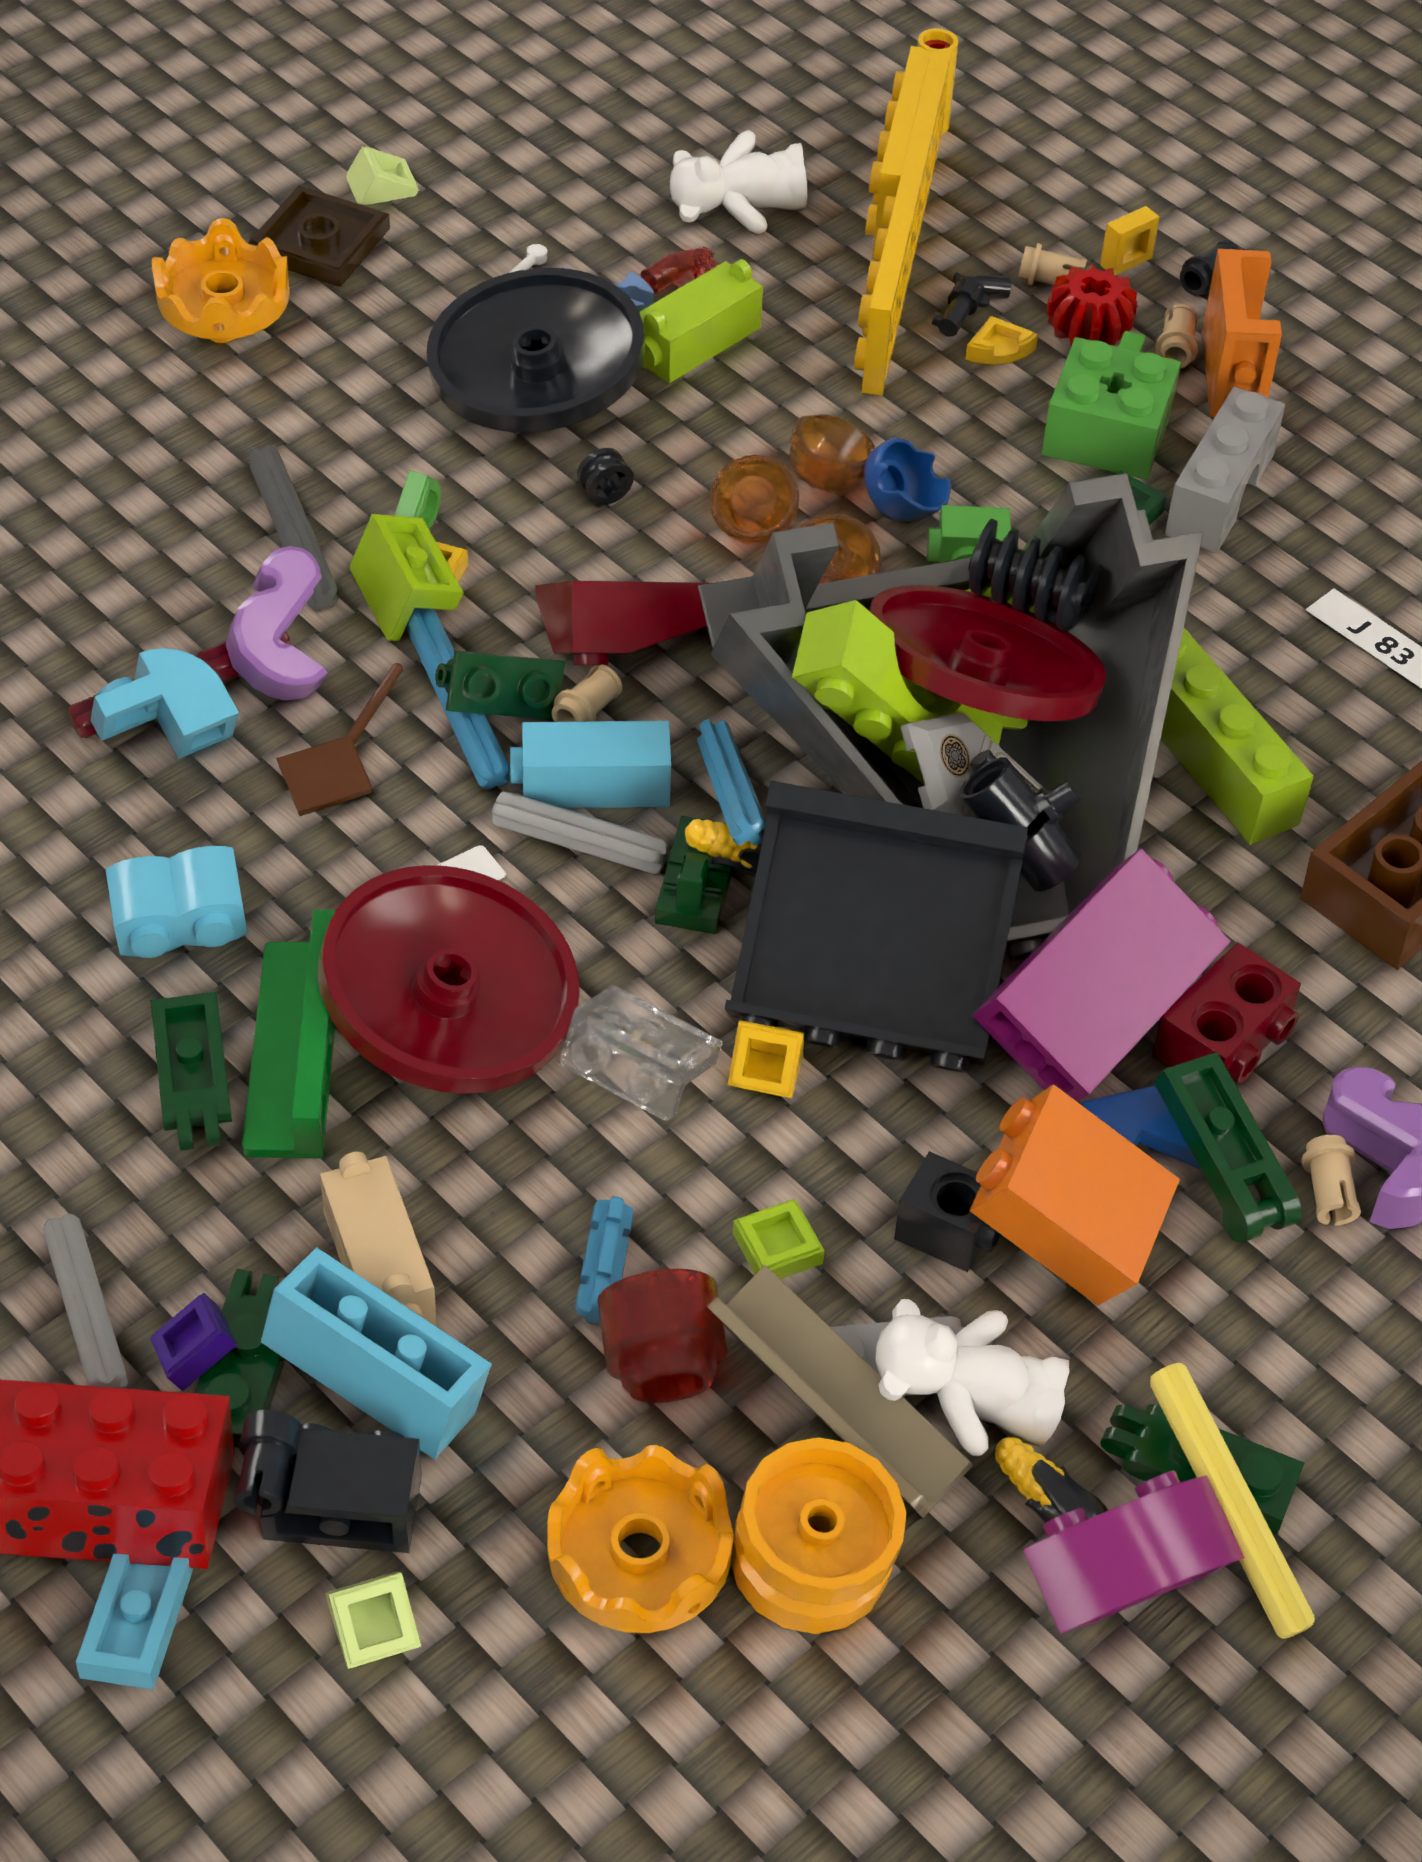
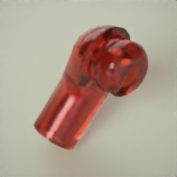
M700 246L665 256L642 270L640 277L650 285L655 294L690 272L694 274L696 279L720 264L713 258L715 253L711 249Z

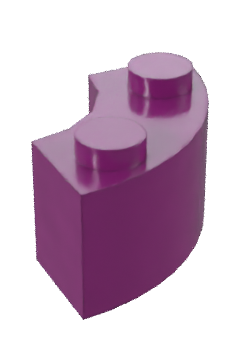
M1175 1470L1135 1487L1134 1489L1138 1495L1136 1500L1088 1519L1083 1507L1078 1508L1042 1525L1048 1538L1024 1548L1023 1551L1060 1634L1097 1623L1139 1603L1184 1587L1244 1558L1206 1475L1180 1482Z

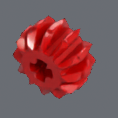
M1091 264L1088 270L1083 271L1077 267H1071L1068 275L1056 277L1055 284L1051 288V295L1048 298L1046 310L1048 324L1054 327L1055 337L1060 339L1069 338L1071 346L1075 337L1091 341H1102L1108 345L1115 346L1116 341L1122 339L1124 332H1130L1133 328L1138 307V301L1136 300L1137 291L1130 288V278L1124 276L1115 277L1113 268L1101 271Z

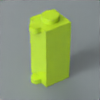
M743 259L733 264L725 261L641 310L639 313L643 323L646 345L643 367L649 369L670 384L761 328L763 286L752 279L750 265Z

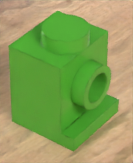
M941 505L939 528L928 529L927 562L943 563L971 558L976 542L991 518L998 521L996 539L1002 541L1011 530L1010 508Z

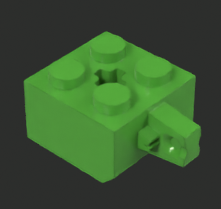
M1129 331L1124 332L1119 347L1108 345L1102 341H1091L1075 337L1049 403L1041 455L1115 473L1122 471L1132 477L1148 480L1170 418L1181 361L1164 358L1154 353H1143L1142 348L1145 344L1146 335Z

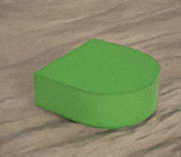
M409 470L394 516L423 518L430 529L437 517L441 503L439 483L428 475Z

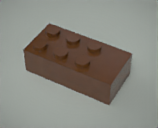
M1422 760L1311 851L1300 897L1301 900L1396 970L1401 968L1422 949Z

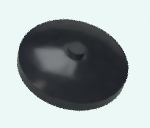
M533 268L494 277L474 286L456 298L441 313L433 325L426 351L430 376L435 391L443 403L457 415L472 423L494 430L540 432L579 423L614 404L629 390L637 379L643 367L646 345L640 313L631 298L619 287L599 276L583 271L565 268Z

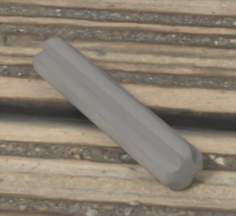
M508 791L499 794L492 809V823L497 827L653 875L661 873L668 859L669 843L663 838Z
M69 1213L60 1218H50L43 1227L45 1240L88 1386L126 1388L128 1380L80 1218Z

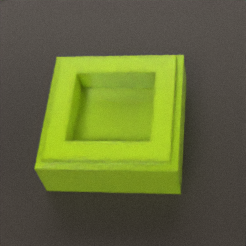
M796 1199L733 1220V1236L754 1274L766 1265L779 1279H783L823 1264L825 1250Z

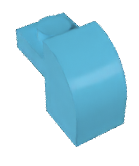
M161 648L139 653L134 681L130 677L116 679L105 685L98 692V695L94 697L90 721L101 741L157 719L178 759L232 737L239 715L235 704L217 673L200 658L176 649Z

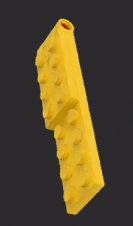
M934 28L923 31L918 37V46H911L905 72L896 70L892 100L888 101L884 130H881L879 137L877 161H873L869 193H874L873 204H870L868 209L865 235L874 236L872 257L878 261L871 260L869 266L866 293L871 295L863 294L861 298L858 327L863 328L862 335L867 337L858 338L854 369L863 371L862 393L883 396L942 134L946 133L949 129L958 38L954 33L945 29Z

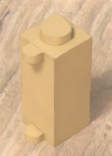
M352 1152L345 1155L339 1162V1169L320 1174L324 1215L341 1264L434 1326H437L434 1285L387 1156L367 1161L366 1155L362 1152Z

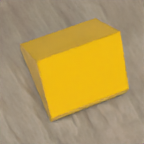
M740 1020L738 1022L727 1085L792 1098L803 1059L804 1033Z

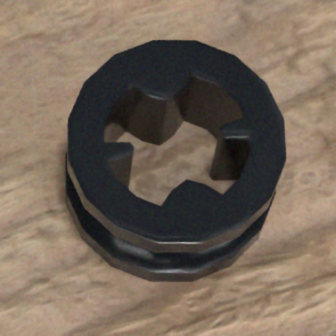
M601 448L587 455L580 463L577 470V479L593 502L599 505H608L618 501L627 494L634 482V473L629 465L624 462V459L617 450Z

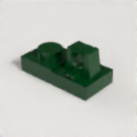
M681 816L655 908V924L716 934L734 868L709 864L710 855L689 846L686 842L685 828L692 820L699 818Z

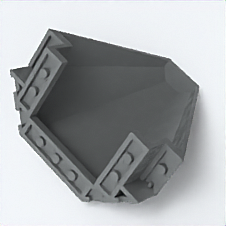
M1127 473L1070 482L1029 540L1030 542L1034 536L1041 539L1039 557L1043 559L1049 555L1056 545L1063 548L1061 566L1065 568L1071 564L1077 555L1083 556L1085 558L1083 575L1089 577L1099 564L1102 565L1100 584L1088 611L1078 624L1068 632L1081 640L1098 656L1105 668L1106 681L1096 707L1084 716L1062 721L1028 720L1027 726L1021 730L1002 729L999 746L1046 791L1068 779L1081 798L1080 801L1062 812L1063 820L1058 823L1082 854L1081 861L1074 872L1060 884L1042 892L1034 891L1022 874H1020L1006 946L1010 961L1027 959L1117 865L1138 850L1203 532L1153 540L1146 511H1137ZM832 522L773 532L753 576L698 586L713 648L711 652L712 657L846 794L923 808L918 791L919 787L925 786L922 782L903 767L896 765L891 757L866 737L858 734L849 723L833 710L823 709L808 690L792 678L797 657V645L800 644L807 612L857 600L869 611L872 600L876 595L887 589L900 586L925 585L964 591L969 590L970 573L968 568L971 558L819 584L839 547ZM1056 615L1050 620L1054 624H1056Z

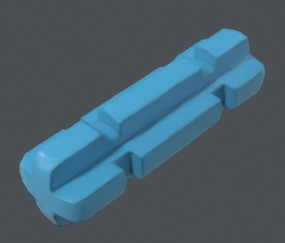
M612 1196L610 1200H598L593 1207L590 1228L593 1229L588 1234L580 1282L586 1284H580L575 1304L576 1313L585 1317L587 1323L595 1325L599 1321H611L616 1316L619 1292L616 1291L621 1288L629 1238L627 1237L631 1232L633 1220L632 1207L624 1204L623 1198Z

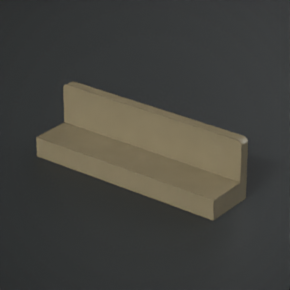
M766 1265L727 1304H724L716 1297L707 1306L754 1355L844 1442L850 1443L878 1459L898 1484L901 1497L922 1518L934 1508L973 1466L906 1399L901 1397L893 1401L887 1400L882 1396L879 1390V1382L882 1377Z

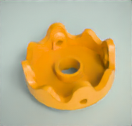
M219 218L213 221L205 237L200 240L188 241L184 238H176L170 245L166 262L161 257L152 258L157 306L169 324L188 335L210 339L217 343H227L234 339L253 335L269 327L280 318L287 308L290 297L287 256H281L274 242L267 237L259 242L258 246L246 243L241 237L237 226L230 219Z
M649 1445L640 1453L623 1459L609 1458L603 1449L594 1448L584 1453L577 1460L564 1489L550 1506L547 1523V1544L552 1577L564 1598L581 1615L600 1626L624 1633L649 1634L673 1629L695 1618L708 1607L725 1584L732 1563L734 1533L729 1517L724 1484L720 1475L712 1466L703 1464L700 1468L692 1467L676 1458L669 1450L658 1445ZM644 1533L654 1537L661 1547L650 1557L634 1558L627 1555L621 1549L620 1543L629 1535Z

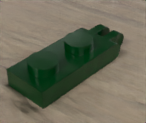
M216 992L150 1000L164 1131L177 1129L180 1151L194 1149L192 1127L205 1126L207 1147L221 1145L219 1124L232 1122L217 994Z
M1123 1404L1115 1407L1110 1418V1423L1113 1427L1106 1428L1100 1445L1106 1452L1124 1459L1122 1467L1128 1474L1143 1481H1148L1175 1470L1180 1482L1197 1478L1160 1405L1150 1404L1146 1407L1145 1412ZM1219 1429L1271 1532L1278 1535L1305 1462Z

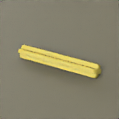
M1179 1362L1161 1368L1151 1376L1150 1386L1196 1477L1207 1476L1244 1555V1558L1239 1561L1277 1636L1285 1639L1304 1632L1313 1625L1314 1614L1186 1365Z

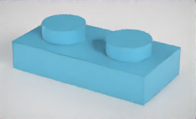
M113 1554L76 1660L79 1678L154 1690L194 1569L189 1567V1558H173L171 1566L132 1564L129 1562V1555Z

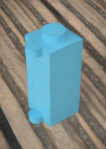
M669 721L522 722L523 747H510L511 784H523L524 797L561 808L670 807L671 749Z

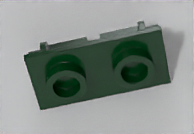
M455 650L454 658H451L447 664L440 663L438 665L435 681L438 687L445 688L448 693L447 711L553 720L552 708L554 707L555 697L561 692L565 661Z

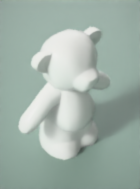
M747 130L735 138L723 155L720 164L709 156L692 157L687 151L680 150L675 152L673 157L674 167L670 176V193L673 201L680 209L679 216L685 222H693L700 213H706L723 204L727 211L749 231L761 234L766 231L767 222L765 217L754 207H773L794 211L805 210L807 206V178L802 144H791L786 150L774 152L770 155L761 152L750 153L755 146L756 135Z
M910 1299L900 1300L892 1310V1321L881 1331L876 1346L875 1362L878 1373L882 1377L879 1382V1390L882 1396L887 1400L895 1401L900 1399L905 1393H937L942 1410L961 1446L973 1456H981L988 1450V1436L979 1419L995 1423L1014 1437L1034 1446H1043L1049 1440L1062 1416L1065 1404L1064 1389L1069 1375V1360L1057 1357H1048L1042 1360L1030 1356H1020L1011 1348L1002 1345H988L998 1338L1007 1327L1008 1319L1002 1311H987L955 1335L949 1326L921 1316L917 1305Z

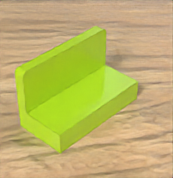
M380 514L371 515L350 563V571L386 640L399 641L414 608L456 610L464 592L423 518Z

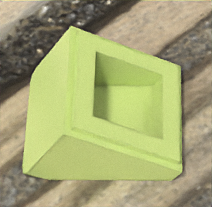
M361 147L346 175L357 203L361 205L414 197L419 191L405 159L369 147Z
M392 1572L325 1593L348 1669L421 1647L401 1572Z

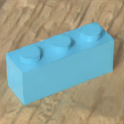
M317 1247L273 1290L261 1338V1343L391 1431L401 1434L405 1438L419 1439L420 1450L434 1460L475 1415L492 1363Z

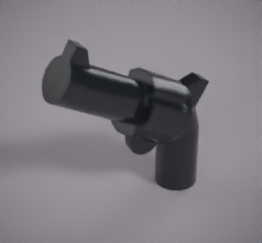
M956 272L952 280L955 286L948 296L949 306L944 315L934 316L932 325L937 326L939 331L945 336H955L967 315L974 314L978 307H987L990 303V297L1009 298L1011 293L1010 277L981 275L970 277Z

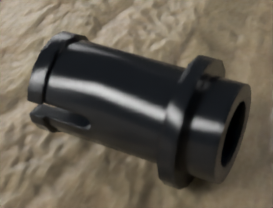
M1221 240L1202 256L1196 255L1186 260L1180 272V282L1183 288L1191 295H1209L1217 250H1240L1235 243L1229 240Z

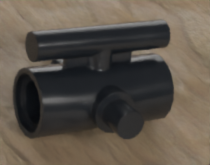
M990 750L979 753L970 763L975 772L964 782L960 788L959 795L979 819L1028 827L1021 874L1034 891L1042 892L1055 887L1068 878L1081 861L1082 854L1058 825L1063 820L1062 812L1081 800L1078 792L1068 779H1065L1049 791L1040 788L1033 792L1007 757L996 759Z

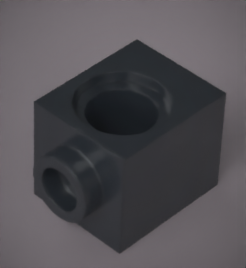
M929 1151L899 1200L894 1239L968 1272L981 1249L991 1253L997 1245L1001 1234L970 1212L971 1206L981 1187L976 1182L977 1172ZM948 1213H955V1214H959V1215H961V1216H954V1215H950V1214H948Z

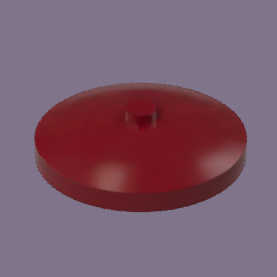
M925 585L900 586L887 589L876 595L869 609L875 617L894 632L896 657L903 677L935 694L975 709L1026 720L1062 721L1075 719L1090 713L1096 707L1106 681L1105 668L1098 656L1073 634L1058 629L1057 625L1051 621L1043 623L1035 619V614L1030 611L1022 614L1015 611L1012 604L1006 602L1001 605L992 601V598L988 596H980L973 592L947 587Z
M441 865L412 866L392 870L366 881L351 892L336 909L326 930L318 960V982L324 1006L332 1022L346 1041L362 1057L391 1076L425 1089L458 1094L490 1092L507 1088L534 1075L547 1065L562 1046L575 1018L579 1002V975L575 959L565 937L550 917L532 900L509 885L490 876L458 867Z

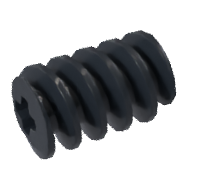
M991 518L982 530L971 556L968 568L970 573V591L981 596L991 588L992 601L1002 605L1013 597L1012 604L1015 611L1024 614L1034 606L1035 619L1046 623L1056 615L1058 629L1064 632L1072 630L1084 617L1096 595L1102 576V565L1099 564L1089 577L1083 575L1085 558L1081 555H1077L1067 568L1062 567L1063 548L1057 545L1043 559L1039 557L1041 539L1035 536L1023 550L1019 549L1020 531L1016 528H1012L1003 540L1000 541L996 539L998 521Z

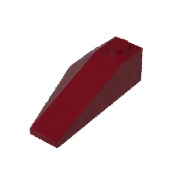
M571 580L535 585V597L553 653L573 654V665L600 666L609 665V654L630 653L707 626L698 586L709 583Z

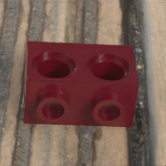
M1237 942L1163 1014L1160 1019L1152 1056L1166 1066L1172 1067L1217 1052L1232 1080L1242 1083L1253 1072L1261 1058L1262 1051L1268 1044L1273 1042L1276 1045H1280L1294 1029L1299 1018V1013L1294 1010L1301 983Z

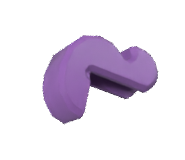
M287 546L278 548L262 563L254 579L253 586L259 592L250 595L238 608L230 624L226 641V648L232 667L254 689L269 697L284 701L307 698L321 686L328 674L323 666L294 646L280 640L312 596L314 588L322 578L320 567L314 556L299 547Z
M1351 1067L1342 1070L1334 1078L1328 1102L1323 1112L1325 1132L1329 1135L1343 1137L1347 1145L1392 1172L1379 1192L1369 1222L1388 1229L1415 1226L1422 1222V1104L1391 1101L1396 1083L1390 1076L1369 1067Z

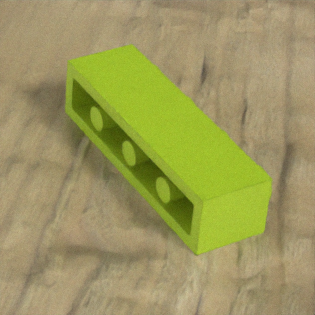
M1183 628L1161 740L1249 845L1299 826L1314 775L1190 633Z

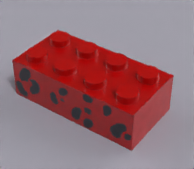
M0 1379V1554L111 1562L113 1554L129 1555V1562L132 1564L171 1566L173 1558H188L189 1568L208 1569L234 1457L230 1397Z

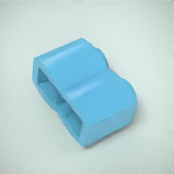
M198 847L180 852L171 858L160 856L136 857L120 861L106 868L113 926L119 953L122 956L154 958L184 944L219 947L248 934L232 847Z

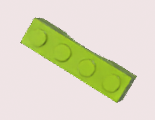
M857 600L806 613L792 678L812 693L818 702L828 706L849 723L858 734L870 740L891 757L896 765L903 767L924 785L915 750L907 751L901 731L902 725L964 713L999 745L1003 725L988 712L950 699L923 706L914 699L899 670L894 632Z

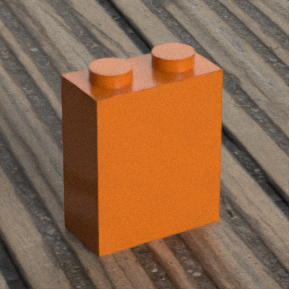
M1054 1084L1030 1100L1025 1097L1018 1099L1009 1108L1000 1123L999 1129L1004 1133L998 1149L989 1155L977 1173L976 1182L981 1187L971 1206L970 1212L1099 1306L1138 1284L1180 1179Z

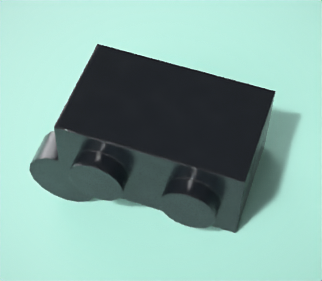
M258 1410L251 1412L245 1417L239 1444V1450L244 1455L238 1489L235 1491L233 1501L241 1510L256 1514L259 1494L261 1497H264L260 1514L263 1540L399 1553L410 1552L422 1480L419 1439L405 1438L401 1434L388 1430H376L368 1434L332 1431L328 1427L319 1424H300L293 1416L274 1410Z

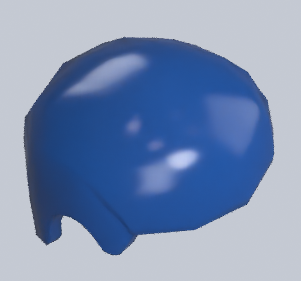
M890 438L873 449L867 457L864 467L865 485L875 508L884 517L904 523L922 520L938 512L941 509V505H947L952 488L951 481L948 478L942 479L935 475L933 471L935 455L933 453L915 449L908 440Z

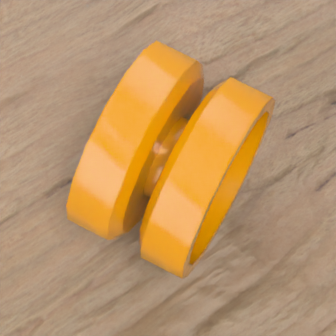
M818 1437L789 1442L762 1459L746 1484L741 1509L733 1529L734 1539L731 1567L738 1589L756 1612L785 1629L818 1634L847 1628L871 1612L887 1585L892 1572V1565L897 1559L903 1544L906 1509L898 1484L878 1459L846 1442Z

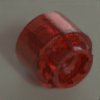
M660 1269L626 1277L611 1284L600 1293L597 1299L606 1369L610 1376L622 1382L623 1390L628 1392L632 1398L648 1403L674 1402L696 1396L706 1391L713 1384V1379L718 1375L717 1365L726 1358L728 1353L724 1324L707 1307L716 1297L719 1298L715 1279L706 1273L691 1269Z

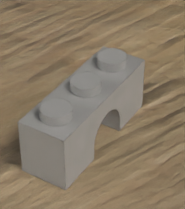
M1237 387L1232 388L1174 485L1165 530L1166 536L1175 537L1203 532L1200 548L1218 553L1237 520L1246 484L1257 485L1275 453L1285 403L1264 397L1256 392H1249Z

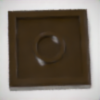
M298 185L249 240L248 244L258 246V243L266 237L270 238L276 245L279 254L287 256L289 271L341 287L389 231L390 216L386 212Z

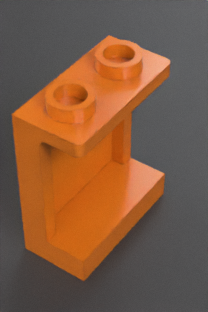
M1217 250L1201 332L1210 417H1216L1233 387L1256 392L1267 398L1269 396L1282 338L1280 320H1260L1272 263L1271 254L1268 251Z

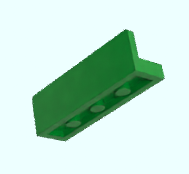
M313 910L310 942H268L264 946L242 1139L243 1154L246 1157L323 1159L336 1026L324 1006L320 993L318 960L326 930L336 910Z

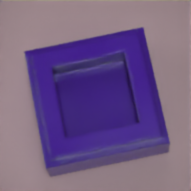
M205 1293L196 1297L150 1338L166 1377L182 1391L237 1346L220 1307Z

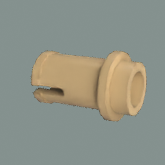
M1037 243L1036 248L1025 247L1018 277L1028 279V285H1032L1033 280L1054 285L1056 277L1068 275L1071 267H1077L1084 271L1087 259H1079L1042 250V244Z
M1176 304L1173 305V312L1168 308L1164 314L1163 333L1158 337L1155 349L1156 354L1161 357L1181 361L1180 368H1183L1191 363L1198 353V342L1195 338L1198 314L1189 305Z
M606 665L593 666L573 689H566L557 694L554 699V707L552 708L554 722L596 721V715L622 692L623 685L617 673Z
M1322 1135L1312 1139L1307 1143V1152L1303 1154L1301 1160L1304 1170L1311 1174L1317 1206V1219L1322 1224L1328 1225L1331 1221L1329 1211L1332 1210L1334 1225L1348 1224L1356 1220L1361 1214L1351 1170L1356 1161L1355 1151L1339 1135Z

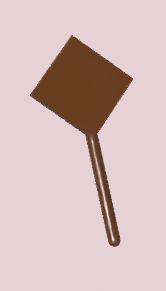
M395 663L392 665L345 737L276 758L299 816L374 793L354 744L403 672L401 664Z

